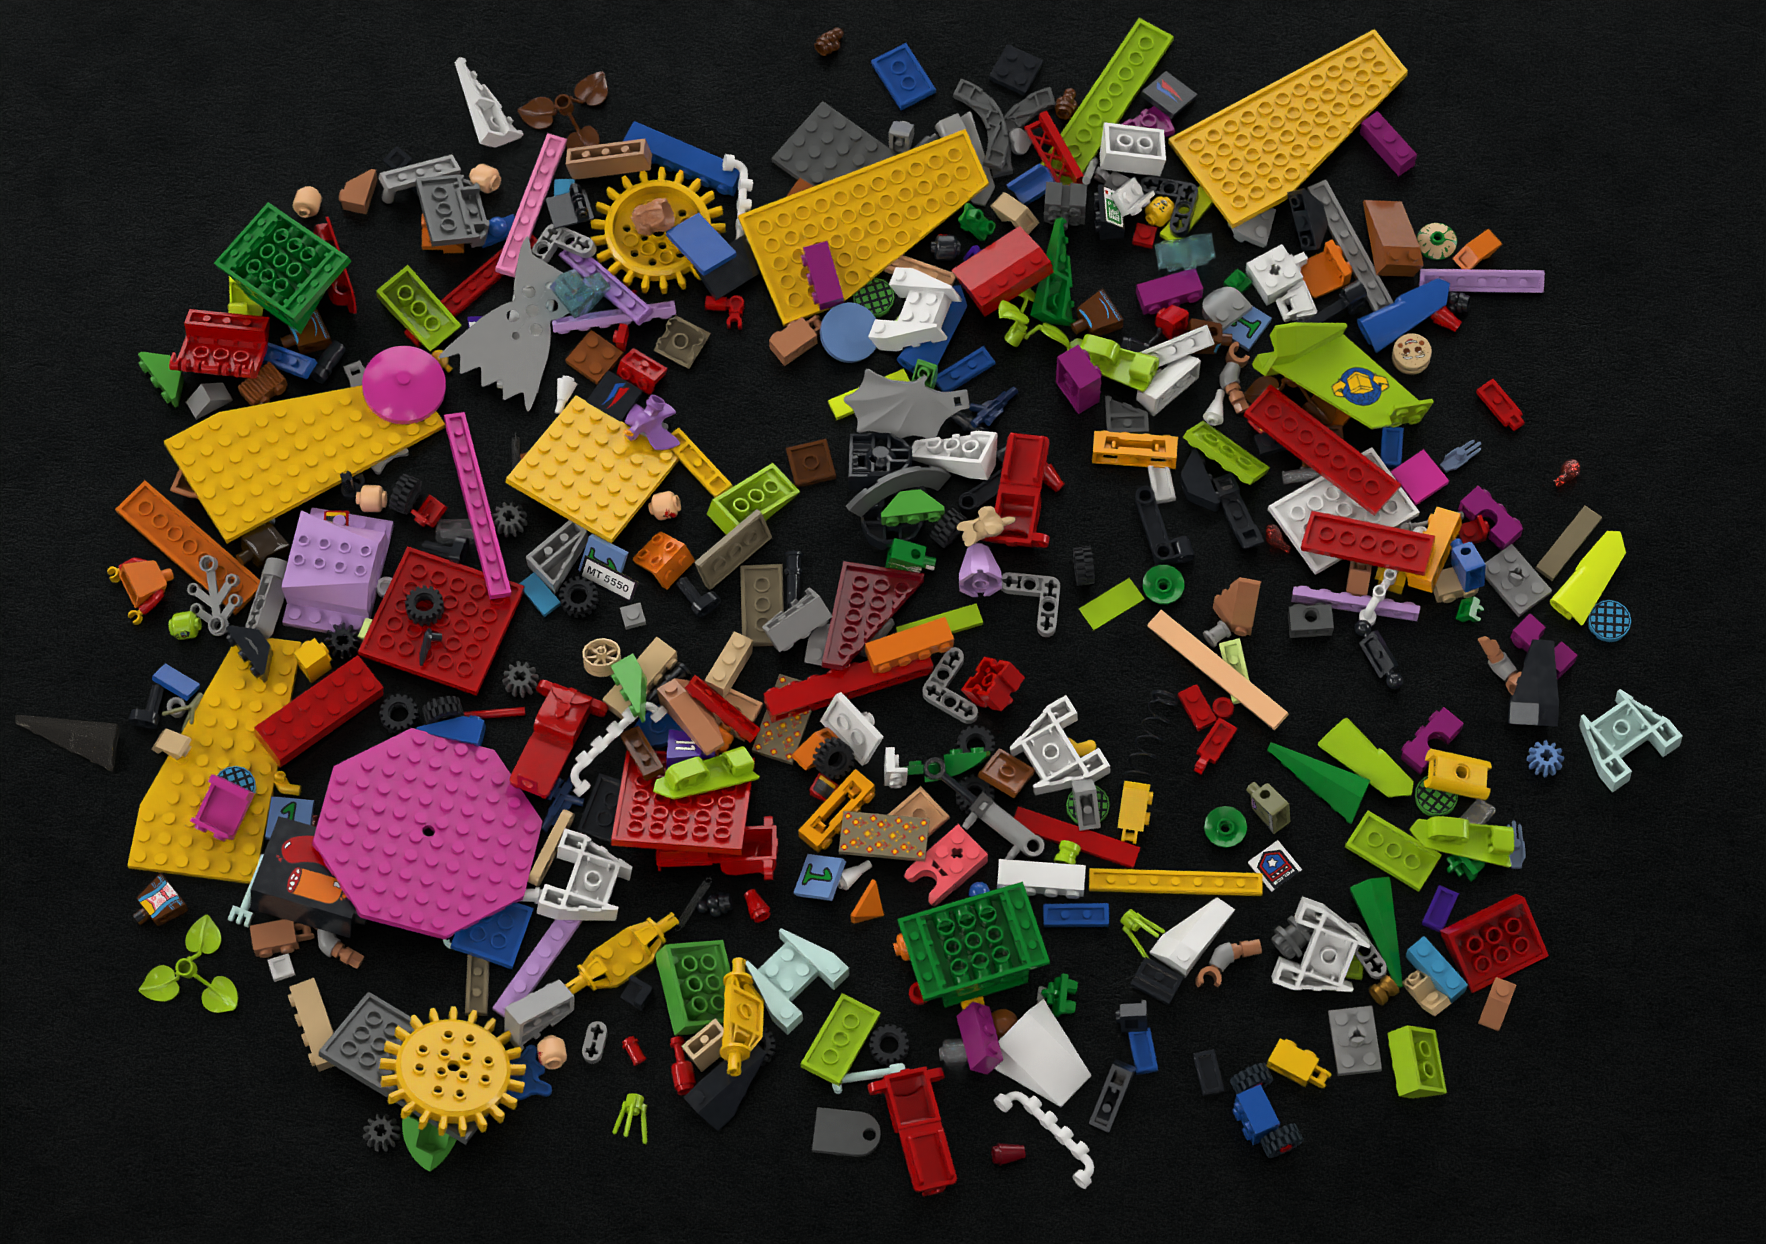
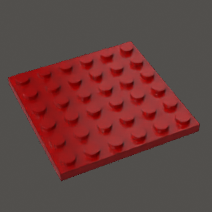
M407 546L358 650V654L477 696L524 593L525 586L509 581L510 597L490 599L482 571ZM423 585H426L427 588L432 586L443 597L444 613L440 620L437 619L435 624L431 622V626H427V624L420 626L419 622L414 624L413 620L408 618L406 612V597L410 595L412 589L416 591L418 586L420 588H423ZM424 600L419 602L416 608L420 611H428L432 609L434 604ZM431 628L432 632L442 633L441 642L431 641V648L428 651L423 666H420L419 656L425 631Z
M654 751L666 772L667 752ZM626 752L611 846L742 855L752 781L687 797L671 799L653 792L656 779L665 777V773L645 781L629 752Z

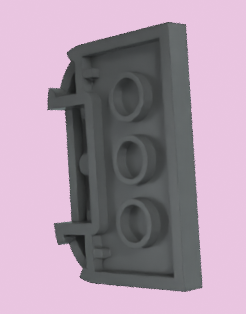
M464 175L416 178L415 184L432 247L470 243L471 248L485 244L489 220H486L478 183H471L470 180L464 179Z

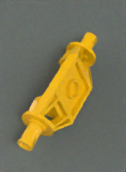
M671 912L657 923L649 917L645 922L627 927L593 950L583 964L577 966L580 975L564 985L573 995L586 986L590 987L593 991L602 988L619 987L629 980L630 975L635 976L653 964L656 958L655 953L660 950L662 944L666 943L664 933L678 925V919ZM657 937L658 939L648 948L647 944ZM603 974L606 976V978L593 982V979Z
M740 957L732 960V972L727 973L723 978L725 986L724 1033L719 1054L728 1061L727 1074H730V1076H739L741 1074V1061L747 1060L750 1057V1052L763 1037L764 1000L753 986V977L745 973L746 960Z

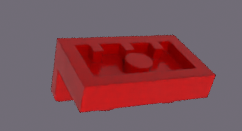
M633 348L620 360L617 376L651 395L655 384L666 374L667 368Z

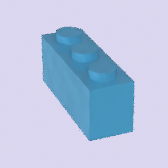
M1425 936L1407 950L1405 957L1417 970L1428 975L1436 990L1448 996L1451 1003L1465 993L1468 984Z

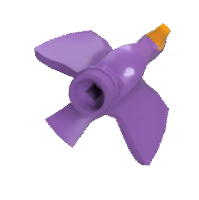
M650 395L649 399L646 400L647 406L645 410L638 404L631 408L625 420V423L630 425L631 428L623 431L628 440L633 441L641 432H645L649 443L655 450H667L680 445L679 440L662 427L661 423L665 418L676 414V411L670 405L665 404L662 398Z

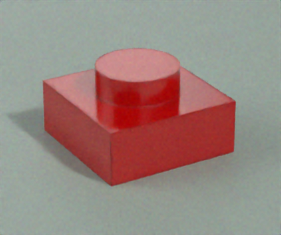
M1137 223L1132 244L1152 249L1157 227Z
M620 323L619 329L615 330L613 335V342L616 343V348L624 352L629 336L627 324Z

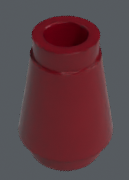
M998 1143L997 1146H992L991 1153L994 1164L1004 1165L1025 1158V1148L1023 1145Z

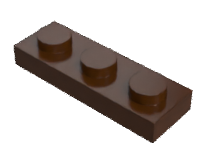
M639 725L620 734L624 746L645 781L665 773L662 763Z

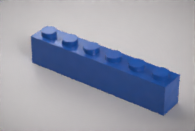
M635 121L623 140L646 139L652 153L651 164L661 165L670 172L675 171L678 173L679 170H682L684 178L693 180L699 178L701 185L704 187L710 186L723 195L728 194L734 196L738 189L740 172L737 168H734L733 171H724L722 158Z

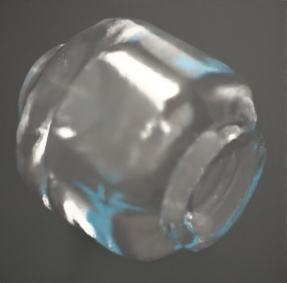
M962 1038L945 1039L943 1047H939L940 1060H944L947 1067H962L967 1064L968 1059Z

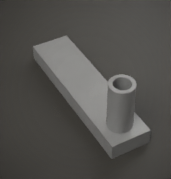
M448 155L382 172L379 174V180L384 187L382 200L385 203H392L396 191L416 186V178L460 175L461 169L454 156Z

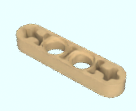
M566 809L561 812L529 874L528 883L537 887L542 883L558 852V846L564 829H569L573 822L574 813Z

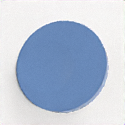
M839 304L833 307L821 322V343L827 353L836 360L846 363L862 361L876 349V346L868 337L876 318L870 310L860 304Z

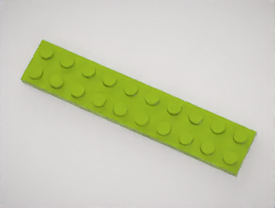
M1138 18L1060 134L1083 174L1089 162L1097 155L1101 148L1104 123L1117 124L1173 41L1174 36ZM1053 147L1050 149L1048 153L1052 154ZM1053 159L1051 163L1052 168L1061 170L1063 165L1061 161ZM1061 177L1060 182L1062 185L1073 183L1071 178Z

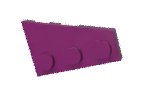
M1155 106L1149 110L1146 108L1138 117L1133 120L1129 119L1121 124L1164 130V138L1175 135V129L1170 118Z

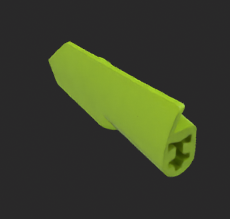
M1086 334L1083 339L1076 338L1070 342L1071 348L1079 345L1082 350L1085 349L1088 352L1093 366L1097 365L1103 376L1142 392L1148 388L1158 370V357L1122 349L1118 343L1106 338Z
M1348 718L1343 719L1318 742L1320 748L1357 775L1369 779L1370 785L1388 798L1412 795L1413 780L1384 750L1377 749Z
M741 746L704 761L700 757H694L671 765L666 770L665 777L656 779L653 792L671 799H678L758 780L759 776L753 772L754 760L746 748Z
M1435 816L1428 820L1417 819L1409 829L1423 848L1511 867L1509 855L1514 852V830L1512 827L1473 824L1463 818Z

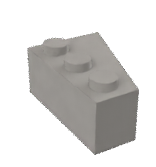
M569 520L526 556L528 567L538 575L554 594L557 593L588 541L587 530Z
M810 587L805 590L807 595L801 600L794 599L791 602L792 607L784 613L780 611L762 626L770 641L779 652L790 649L794 642L808 637L812 630L826 625L829 622L828 619L833 617L821 597Z
M559 979L505 1007V1032L510 1031L511 1044L515 1048L521 1047L522 1050L525 1049L523 1045L531 1038H539L541 1036L540 1031L549 1024L553 1027L574 1010V995Z

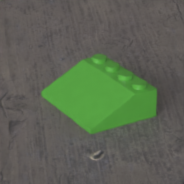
M723 940L664 945L655 953L674 1036L698 1033L714 1019L724 1027L725 986L723 978L731 970Z

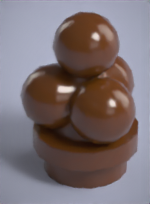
M834 28L832 31L822 34L816 39L814 44L816 51L822 56L837 51L840 48L839 39L843 37V30L841 28Z
M1072 88L1066 89L1064 95L1056 100V115L1061 119H1070L1078 108V103L1074 100L1076 91Z

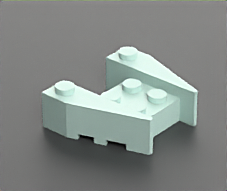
M1621 689L1617 691L1615 699L1618 705L1592 723L1583 714L1579 724L1597 773L1612 792L1630 780L1632 771L1621 759L1647 740L1664 757L1679 747L1682 740V734L1669 719L1654 713L1651 708L1638 703L1632 696Z
M781 928L779 930V937L785 944L758 970L748 960L745 963L746 970L753 977V984L763 998L772 1021L788 1035L803 1021L802 1012L792 1001L818 976L835 990L849 976V968L834 953Z

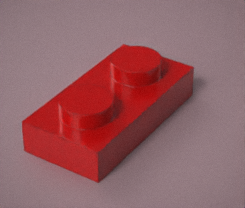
M1197 684L1178 693V698L1197 731L1216 723L1217 718Z

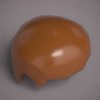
M999 1009L991 1013L998 1041L1018 1021L1016 1015L1007 1009Z

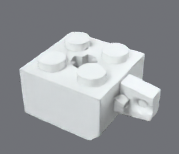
M1281 244L1249 261L1246 264V275L1253 281L1252 284L1265 304L1269 305L1275 302L1277 298L1286 295L1290 288L1303 280L1300 267L1308 263V258L1304 252L1296 256L1289 255Z

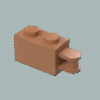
M815 315L808 321H805L803 317L793 320L787 325V328L781 332L777 331L769 339L770 349L784 366L818 343L817 336L820 334L821 326L820 316Z
M286 919L250 926L253 950L256 957L260 956L261 958L270 957L273 953L278 952L283 954L292 953L294 949H299L298 942L314 938V933H311L310 926L300 923L295 924V922ZM302 930L303 934L297 935V931Z

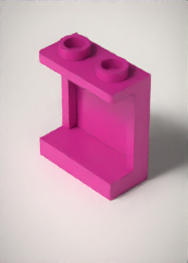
M211 774L208 781L211 785L196 817H192L190 821L196 824L194 828L205 833L209 830L214 833L213 837L225 842L226 839L234 840L255 793L225 778Z

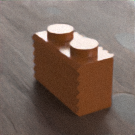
M268 362L264 367H261L257 378H248L238 386L241 396L251 406L269 403L272 397L281 395L288 385L285 377L271 362Z

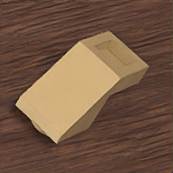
M1003 192L991 205V208L1001 221H1011L1015 228L1021 226L1027 234L1039 224L1028 207L1006 192Z
M165 729L151 750L158 754L163 751L178 760L181 756L186 757L192 747L189 745L192 739Z
M1419 970L1411 973L1402 982L1403 986L1419 1005L1433 1016H1436L1451 1004L1448 996L1436 990L1431 978Z

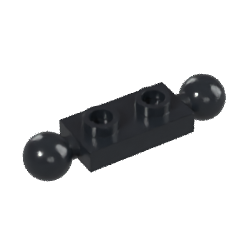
M1359 620L1355 624V632L1359 636L1364 637L1359 644L1379 678L1387 676L1386 683L1389 688H1400L1403 684V677L1399 673L1394 672L1399 665L1378 631L1371 633V624L1367 620Z

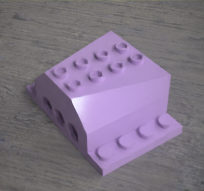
M311 508L310 514L301 510L281 586L287 601L282 623L284 626L327 633L328 630L335 633L333 625L336 624L340 630L341 623H345V630L350 625H353L351 634L355 631L360 632L365 618L371 619L377 595L378 580L382 575L394 523L393 521L349 514V526H345L346 519L343 515L335 516L333 522L324 520V511L330 510Z

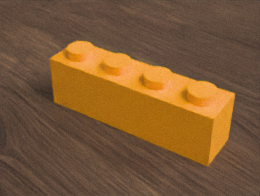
M1436 507L1434 514H1430L1427 524L1428 528L1422 532L1435 536V543L1425 576L1405 572L1408 586L1430 593L1433 592L1451 551L1450 543L1456 539L1462 525L1461 513Z

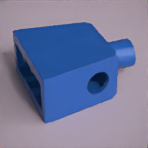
M1460 538L1453 540L1450 543L1452 548L1451 564L1464 592L1466 593L1484 586L1486 564L1472 542L1463 543Z

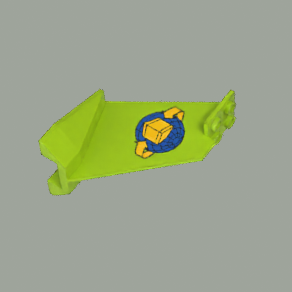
M1294 322L1276 325L1270 334L1274 352L1258 354L1252 363L1253 368L1264 376L1282 374L1370 429L1389 426L1394 428L1405 423H1419L1433 404V399L1419 401L1350 341L1343 334L1347 328L1346 323Z

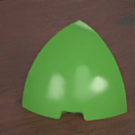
M412 1113L402 1120L404 1140L413 1158L423 1168L431 1171L446 1158L457 1139L447 1133L444 1136H439L438 1128L429 1122L423 1130L418 1129L420 1117Z

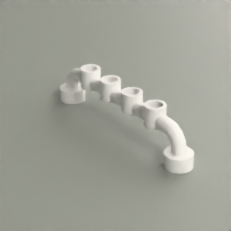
M725 154L723 170L733 171L734 168H737L740 172L738 181L739 197L737 200L738 214L735 225L737 230L736 239L745 235L738 215L751 210L752 201L747 199V191H752L753 180L748 179L747 168L741 161L735 160L734 155Z
M1418 526L1413 531L1422 533L1427 528ZM1393 569L1385 570L1382 583L1374 587L1373 597L1367 607L1361 610L1359 620H1367L1371 626L1374 625L1376 621L1374 610L1377 604L1385 599L1388 587L1396 582V576L1399 571Z
M646 702V710L652 712L650 718L655 723L668 712L663 705L658 707L654 703ZM629 707L621 714L624 718L619 723L613 721L606 728L609 733L604 738L599 735L592 741L591 745L593 748L588 753L584 750L575 758L578 763L572 768L570 777L575 787L573 792L578 797L591 786L586 779L583 781L579 779V773L637 718H634Z
M1017 1091L1006 1095L1000 1093L994 1099L995 1104L1000 1110L1006 1113L1013 1106L1011 1101L1017 1100L1021 1102L1024 1108L1030 1114H1033L1044 1128L1049 1129L1061 1144L1071 1150L1076 1159L1081 1160L1085 1164L1084 1171L1079 1169L1073 1175L1075 1182L1085 1189L1092 1182L1090 1177L1094 1171L1093 1161L1087 1155L1089 1152L1087 1145L1082 1141L1076 1144L1071 1139L1074 1135L1068 1127L1064 1126L1060 1129L1055 1124L1058 1121L1055 1114L1051 1111L1045 1114L1040 1109L1042 1103L1037 1097L1032 1096L1029 1099L1025 1094Z

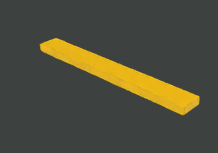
M1089 869V891L1262 896L1263 873Z

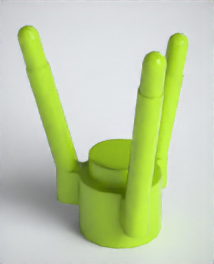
M1132 909L1128 910L1120 920L1124 925L1122 930L1128 934L1144 958H1149L1131 930L1136 932L1142 927L1156 938L1159 937V934L1153 929L1163 934L1165 930Z
M627 1094L626 1101H623L622 1109L615 1123L613 1134L617 1133L626 1112L628 1116L624 1137H627L633 1115H639V1112H641L643 1143H647V1105L643 1104V1096Z

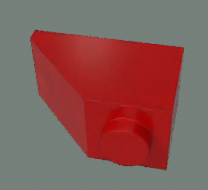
M1171 305L1167 309L1164 307L1156 314L1155 325L1161 327L1162 333L1171 340L1183 334L1188 325L1189 313L1187 310L1175 305Z

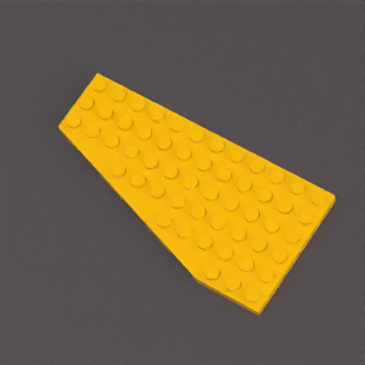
M1374 29L1168 138V143L1230 226L1235 228L1284 202L1288 198L1287 192L1296 190L1407 76V69Z
M964 129L740 214L738 219L783 326H787L793 320H798L801 317L805 319L831 309L820 310L818 304L814 305L811 294L814 292L813 285L809 286L806 274L809 271L807 266L803 267L801 255L804 254L803 247L825 241L828 242L845 302L964 206L965 203L985 189L989 182L968 133Z
M361 385L218 412L165 440L164 445L225 542L229 543L342 483L341 473L346 474L347 471H350L353 477L444 429L445 423L437 411L425 420L413 424L388 422L378 417L369 408L364 399Z
M274 638L266 639L273 651L269 676L266 682H263L260 677L256 679L249 669L252 666L248 661L244 663L237 652L240 650L237 646L231 647L195 710L194 723L190 724L189 719L181 733L192 739L189 743L192 746L186 757L181 756L178 760L170 755L167 757L140 804L128 861L129 869L250 884L262 854L271 796L273 797L275 788L274 774L278 772L279 767L254 736V727L291 702L298 669L294 652L300 649L301 642ZM239 766L251 772L256 781V793L234 840L226 839L224 842L213 837L214 833L209 830L205 833L194 828L196 824L190 820L192 817H196L211 785L208 782L211 774L218 775L220 771L227 767Z

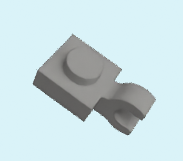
M1099 166L1094 173L1095 180L1104 183V186L1114 190L1119 189L1130 179L1116 171H1113L1110 175Z

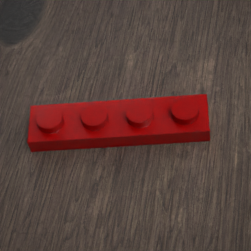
M694 675L686 685L685 689L690 696L702 702L708 711L714 712L719 716L722 722L737 731L742 739L751 743L761 730L698 676Z

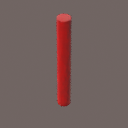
M525 707L468 711L463 713L466 717L474 715L482 719L525 715Z

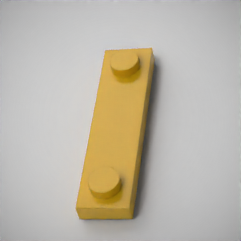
M680 428L671 433L679 440L680 445L670 450L673 451L682 464L714 498L733 487L728 479Z

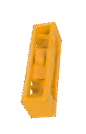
M1106 430L1094 431L1092 463L1139 467L1154 466L1153 468L1169 467L1170 469H1175L1178 437L1151 435L1148 433L1132 434L1129 432L1117 433ZM1104 455H1111V456L1117 455V458H1107V457H1103V456H1104ZM1151 458H1154V459H1165V462H1163V461H1151Z
M855 769L798 830L799 837L817 853L822 848L824 850L827 849L832 843L834 835L841 833L843 812H860V807L865 802L868 804L874 798L875 785ZM848 793V797L851 800L829 822V827L825 829L826 825L824 822L845 800V795Z

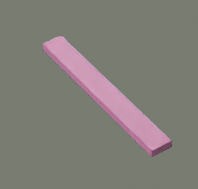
M547 133L495 268L497 273L515 278L521 246L527 236L530 240L567 139Z

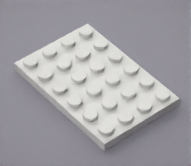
M1372 447L1361 453L1394 478ZM1323 476L1318 477L1268 507L1272 516L1315 575L1342 559L1301 551V544L1311 511L1398 528L1403 522L1412 520L1420 513L1402 487H1400L1374 516Z

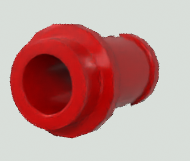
M631 1036L622 1042V1047L627 1050L635 1066L644 1062L646 1057L638 1045L639 1040Z

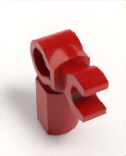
M706 295L705 310H729L728 314L730 316L727 318V328L730 329L732 322H737L738 329L741 330V317L744 311L743 298L735 295L730 299L721 297L715 301L713 296Z

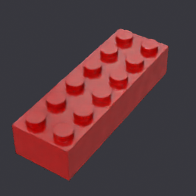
M357 655L255 726L254 736L279 768H281L382 697L384 687Z

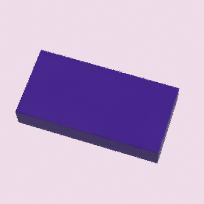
M1439 885L1421 925L1440 933V930L1445 927L1459 893Z

